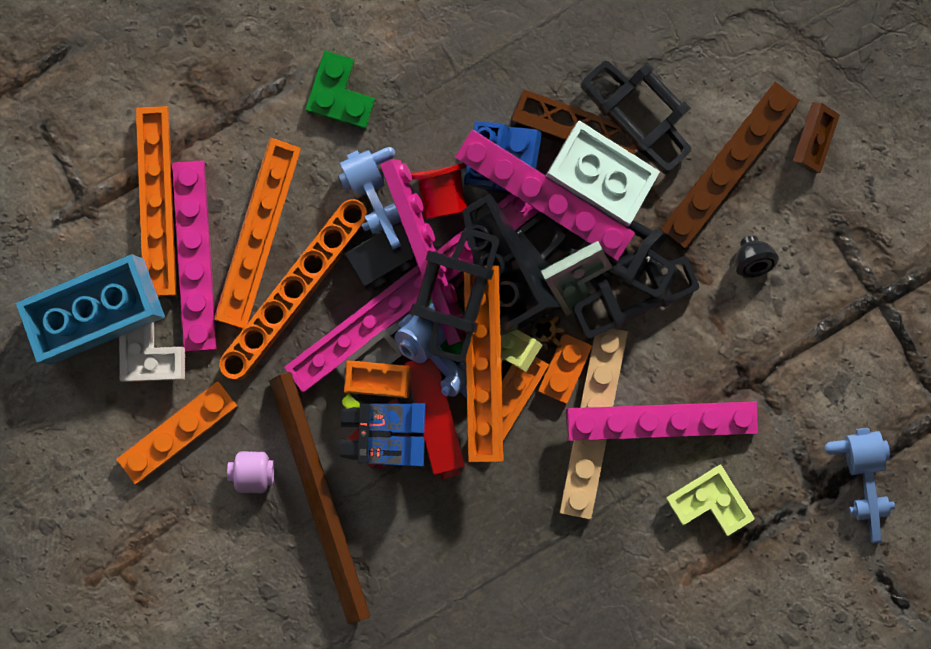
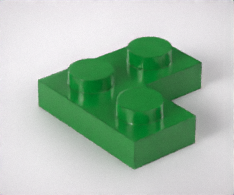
M324 50L305 110L311 114L366 130L376 100L373 97L347 90L355 63L354 59Z

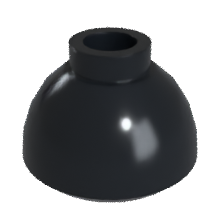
M748 236L740 241L741 248L738 250L735 258V268L738 275L746 278L762 276L770 272L777 265L779 256L768 243L759 241L757 236Z

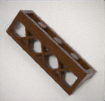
M523 89L511 120V126L539 130L542 132V137L561 144L565 143L578 122L576 116L583 118L584 120L581 122L584 124L589 122L599 124L604 134L603 136L609 140L615 134L625 133L613 120ZM529 99L540 103L545 114L537 116L523 111L526 100ZM546 106H549V107H552V108H555V109L552 110V111H548V109H547ZM561 111L569 113L574 125L568 127L556 123L552 120L551 116ZM606 127L614 130L608 133ZM632 140L630 148L619 146L634 155L637 145Z

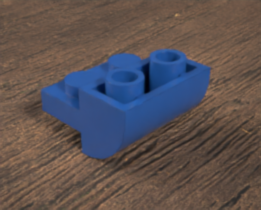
M475 121L473 130L536 169L542 132L536 129L508 127L501 123ZM468 166L466 169L465 184L496 193L507 194L509 192Z

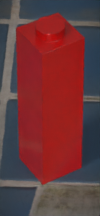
M430 358L423 363L405 362V366H412L410 385L415 403H425V429L423 435L434 476L440 474L442 480L459 476V469L465 468L448 399L441 392L442 387L440 383L442 376L440 369Z

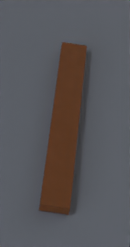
M292 373L280 374L269 380L347 623L350 624L370 618L365 597Z

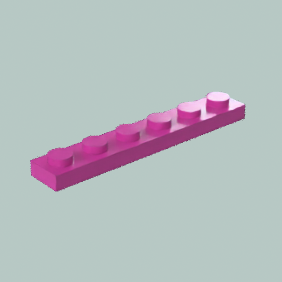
M473 129L455 156L461 162L589 243L593 244L598 241L603 251L617 261L635 234L631 229L547 178L546 175Z
M391 159L380 165L420 271L424 277L428 263L425 260L428 250L436 252L432 243L435 241V236L431 226L424 222L421 214L423 204L418 194L413 193L410 185L412 175L408 166L405 163L402 164V161L399 159ZM440 265L431 297L434 308L437 311L463 318L464 315L459 314L455 303L458 301L457 293L451 283L448 284L444 274L446 267ZM441 324L449 346L464 341L465 330Z
M204 160L172 163L184 348L185 352L217 350Z
M757 402L567 408V441L758 434Z

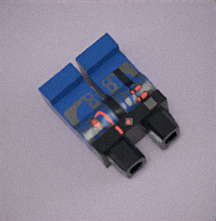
M425 403L360 404V408L342 409L341 427L359 428V440H341L340 457L358 460V464L424 466V437L393 436V433L424 434Z

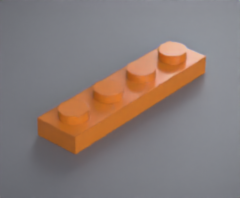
M217 381L116 460L134 484L137 485L230 414L238 405L222 384Z

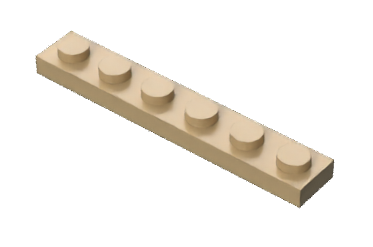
M612 328L594 336L580 408L613 407L628 331ZM607 439L573 441L559 513L591 520Z

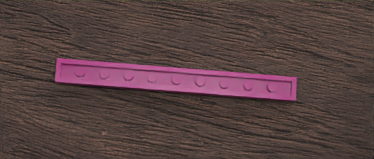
M512 193L498 203L514 231L517 228H521L540 213L539 210ZM463 231L436 250V252L452 257ZM466 239L458 259L474 264L472 249L469 248L468 240ZM419 265L284 367L287 372L292 373L294 382L303 393L333 372L337 366L384 328L387 330L403 316L410 313L412 304L417 302L423 281ZM446 267L444 272L448 283L462 273Z

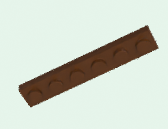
M774 82L660 230L665 232L670 240L685 250L800 100L777 82Z

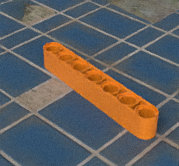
M350 199L340 205L222 355L219 367L225 377L232 381H240L251 373L363 230L361 224L367 222L365 216L368 214L362 202ZM357 208L362 212V217L358 222L349 223L344 219L345 213L349 209ZM331 233H338L342 236V243L336 248H329L325 245L326 237ZM311 258H319L323 262L321 270L317 273L306 271V263ZM291 283H299L303 286V292L298 298H289L286 295V289ZM271 308L282 309L283 318L280 322L276 324L267 322L266 316ZM255 332L261 333L263 336L262 345L257 349L249 348L247 345L248 336ZM235 357L241 358L243 361L242 371L238 374H230L227 369L228 362Z

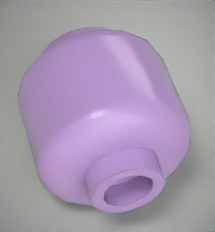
M241 451L235 456L234 462H228L227 480L234 482V488L238 493L262 494L266 492L268 486H273L274 460H269L265 452Z

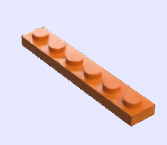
M168 106L136 108L142 258L145 260L157 296H177Z
M270 138L214 316L216 321L242 329L248 324L301 147L274 138Z
M492 266L494 270L492 280L488 279L476 322L479 323L476 333L472 335L466 355L469 462L504 461L499 266ZM464 272L466 310L475 275Z

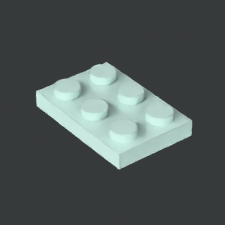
M578 121L547 172L546 177L627 227L634 219L660 171L581 121Z

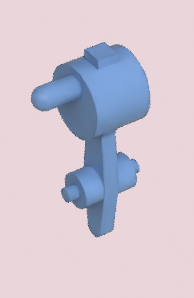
M386 147L373 154L369 150L360 154L358 150L348 154V159L340 162L344 172L338 175L346 192L352 190L356 199L367 194L375 211L365 216L367 222L361 224L364 231L370 229L372 234L384 230L392 249L401 247L392 227L402 222L394 203L383 208L375 191L385 186L377 165L395 157V150L392 147Z
M433 303L429 308L435 309ZM407 315L398 324L401 329L395 334V341L401 353L417 363H423L430 358L445 375V378L440 383L442 394L455 397L460 392L467 398L466 361L456 365L450 359L431 354L429 345L433 321L416 315ZM439 323L436 347L441 350L440 346L446 341V337Z
M869 428L855 429L856 434L847 435L845 440L828 442L824 449L829 455L846 453L851 475L862 474L865 499L854 501V507H849L850 515H856L857 520L868 519L871 543H881L879 517L890 516V510L895 509L894 501L889 502L887 496L877 497L874 472L885 471L886 460L890 459L889 445L887 441H883L879 431L870 432Z

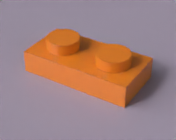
M565 334L561 337V348L557 347L538 392L567 405L592 345Z

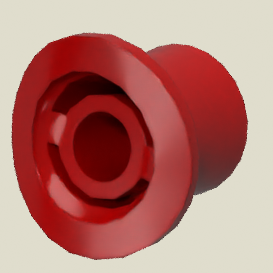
M465 163L437 170L411 172L412 179H417L423 204V219L457 215L463 213V209L468 207L463 191L461 171L468 168Z

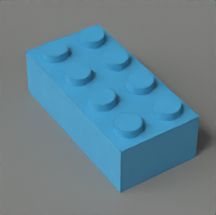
M132 254L16 303L36 362L47 365L55 364L165 318L144 258Z

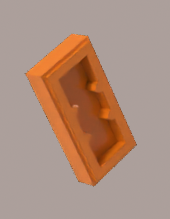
M347 360L344 393L409 398L412 366Z

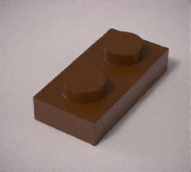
M812 102L793 162L810 172L821 173L840 114L823 103Z

